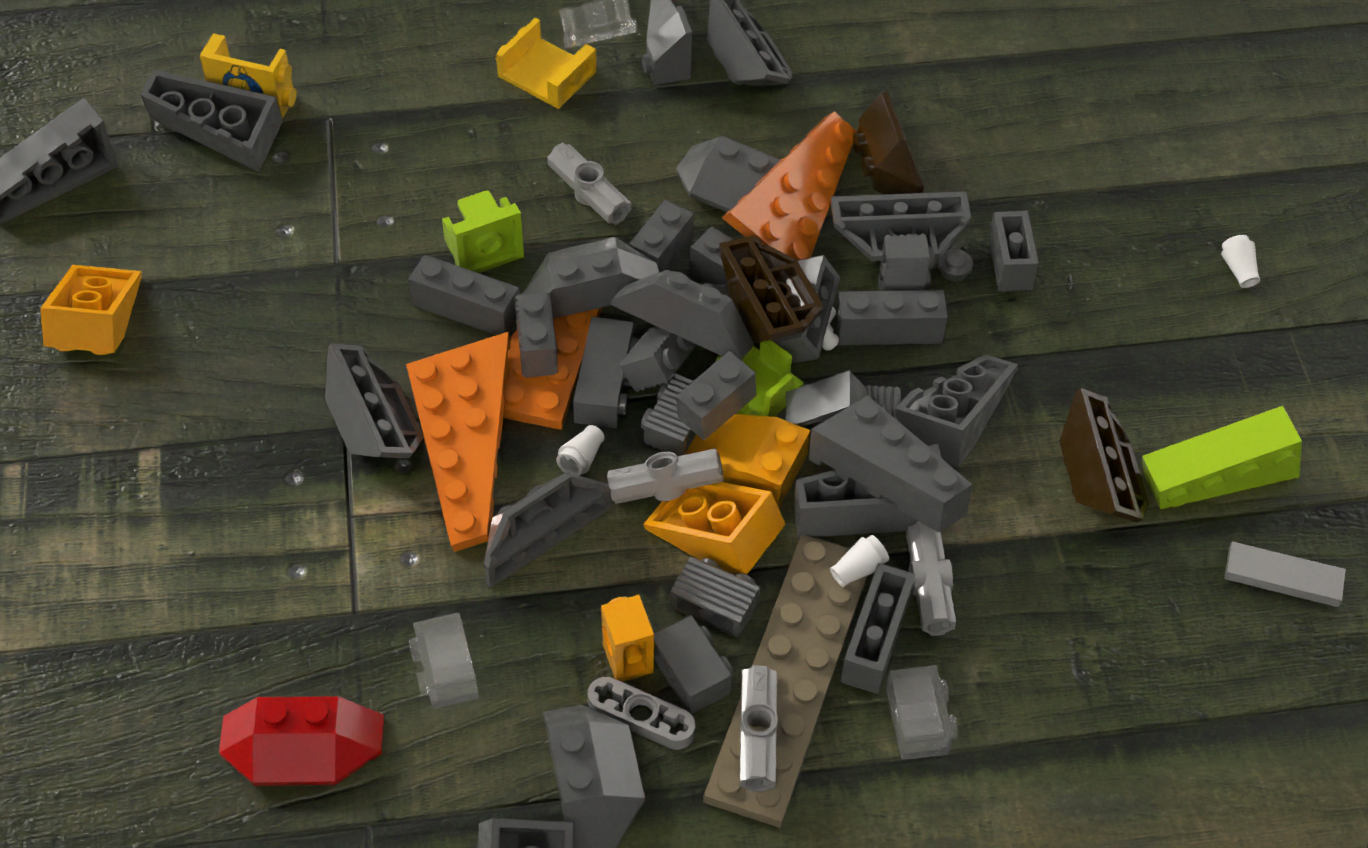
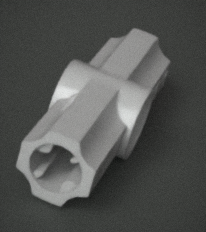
M562 142L553 148V151L547 157V163L575 191L577 202L582 205L591 206L608 224L614 223L617 225L624 221L627 214L631 211V202L604 177L601 165L593 161H587L570 144L566 145Z
M715 448L677 456L673 452L657 453L649 457L644 464L608 471L607 479L611 488L612 501L618 504L655 496L660 501H670L680 497L685 493L686 489L724 482V474L719 452Z
M917 521L914 525L908 526L906 532L911 560L909 572L916 574L912 595L917 597L922 631L929 633L931 636L944 635L948 631L955 630L956 616L951 595L953 589L952 566L950 560L945 559L941 532L939 533Z
M753 665L749 669L742 670L739 785L750 792H765L776 786L777 671L769 669L768 666ZM753 725H763L767 730L758 732L750 727Z

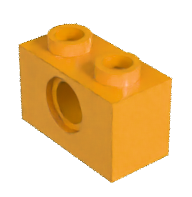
M640 595L629 598L618 597L607 604L601 605L602 642L614 678L624 682L654 673V633Z

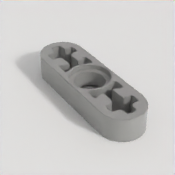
M600 677L594 680L588 688L589 708L628 724L630 731L673 750L684 749L693 742L695 737V720L688 711L611 677ZM607 691L612 693V699H607L604 703L599 702V695L604 696ZM624 703L623 712H619V704L623 705ZM644 705L649 707L653 714L645 721H637L631 717L630 711L635 706ZM663 714V722L660 721L659 728H655L659 721V715ZM678 723L684 725V731H678L676 735L670 733V727H676Z

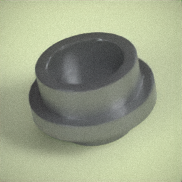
M959 249L945 251L938 262L941 274L950 281L963 280L970 274L973 266L970 255Z

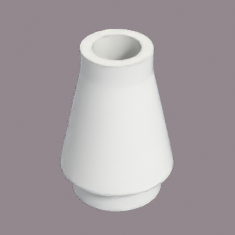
M1237 235L1227 239L1222 244L1223 251L1221 255L1237 278L1240 287L1249 288L1258 284L1260 277L1257 268L1255 243L1249 240L1247 235Z
M589 425L584 431L562 445L558 450L556 458L559 468L564 473L567 472L577 476L588 472L600 444L604 441L603 432L598 427Z
M871 535L866 539L861 537L838 563L830 568V572L836 582L841 587H844L855 580L875 573L878 563H886L889 561V556L882 543L875 536Z

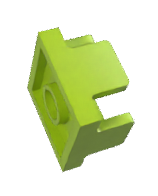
M488 190L457 201L458 208L465 220L453 224L449 217L442 219L444 239L455 259L456 266L481 273L524 258L521 212L516 203L510 204L507 197L499 199L500 207H498Z
M771 340L760 342V350L753 346L751 351L742 360L744 364L755 372L757 396L736 414L775 417L786 407V392L804 386V382L791 373V354ZM721 355L717 356L716 362L722 357Z

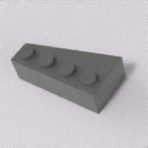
M154 69L140 94L150 119L257 172H260L283 122L276 97Z
M869 396L864 397L811 429L810 461L819 466L825 463L836 469L835 475L849 481L852 478L868 487L867 493L878 499L881 497L888 498L897 503L898 510L940 533L967 515L972 484Z

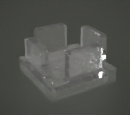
M597 0L573 9L568 7L560 10L565 36H562L565 49L638 32L635 19H631L627 0Z

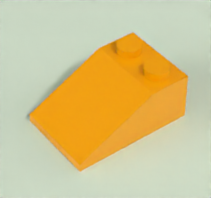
M72 265L41 306L43 346L54 347L59 351L85 350L97 355L115 353L126 333L142 278L141 271Z
M734 414L704 441L696 434L685 455L716 448L722 462L724 483L771 491L778 508H780L808 456L811 430L778 417Z
M719 482L686 489L685 493L680 497L670 501H662L643 525L647 531L699 560L704 558L711 559L718 563L721 569L726 572L747 575L786 524L771 491Z

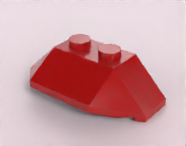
M339 696L257 697L223 716L219 754L254 786L337 785L362 768L368 761L382 755L384 714Z

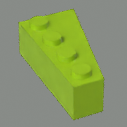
M1283 406L1143 455V475L1160 509L1178 507L1186 503L1299 478L1302 440Z

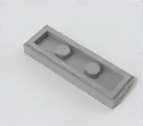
M1232 541L1228 551L1224 579L1339 607L1343 597L1346 569Z

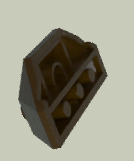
M888 90L882 91L859 118L858 131L853 134L854 150L856 153H860L862 157L864 177H869L873 190L884 195L923 193L924 184L904 136Z
M754 236L719 243L730 297L738 302L755 343L802 333L823 312L824 306L797 260L773 247L761 244V240Z
M1080 388L1075 393L1059 440L1073 496L1077 503L1138 523L1143 520L1149 506V501L1132 444L1120 421L1109 410L1112 406L1108 398Z

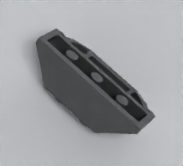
M710 0L707 41L714 51V56L727 71V77L735 84H746L755 87L788 84L793 74L792 70L764 28L750 12L743 8L741 0Z
M719 136L692 146L676 167V173L680 177L689 197L728 212L738 204L737 202L744 195L748 194L755 187V184L780 159L724 136Z
M966 191L831 197L834 227L871 261H881L884 237L887 234L892 237L894 234L897 236L901 234L913 236L916 233L920 236L923 233L926 235L928 247L934 248L935 258H940L971 221Z
M613 237L547 253L522 294L549 293L554 319L610 306L612 298L625 285L659 273L656 262L618 238Z
M664 270L629 283L612 298L610 304L721 356L730 351L742 361L751 351L754 344L738 302L722 295L719 290L713 287L702 286L689 280L686 275L680 272Z
M331 343L328 347L325 401L349 453L372 457L410 458L424 435L399 383L379 363L368 357L369 352L363 346Z
M565 472L544 485L534 487L527 496L515 504L503 507L492 518L484 559L486 584L490 588L494 587L611 509V488L606 483Z
M584 705L543 712L564 822H573V848H617L621 838L645 803L644 790L629 725Z

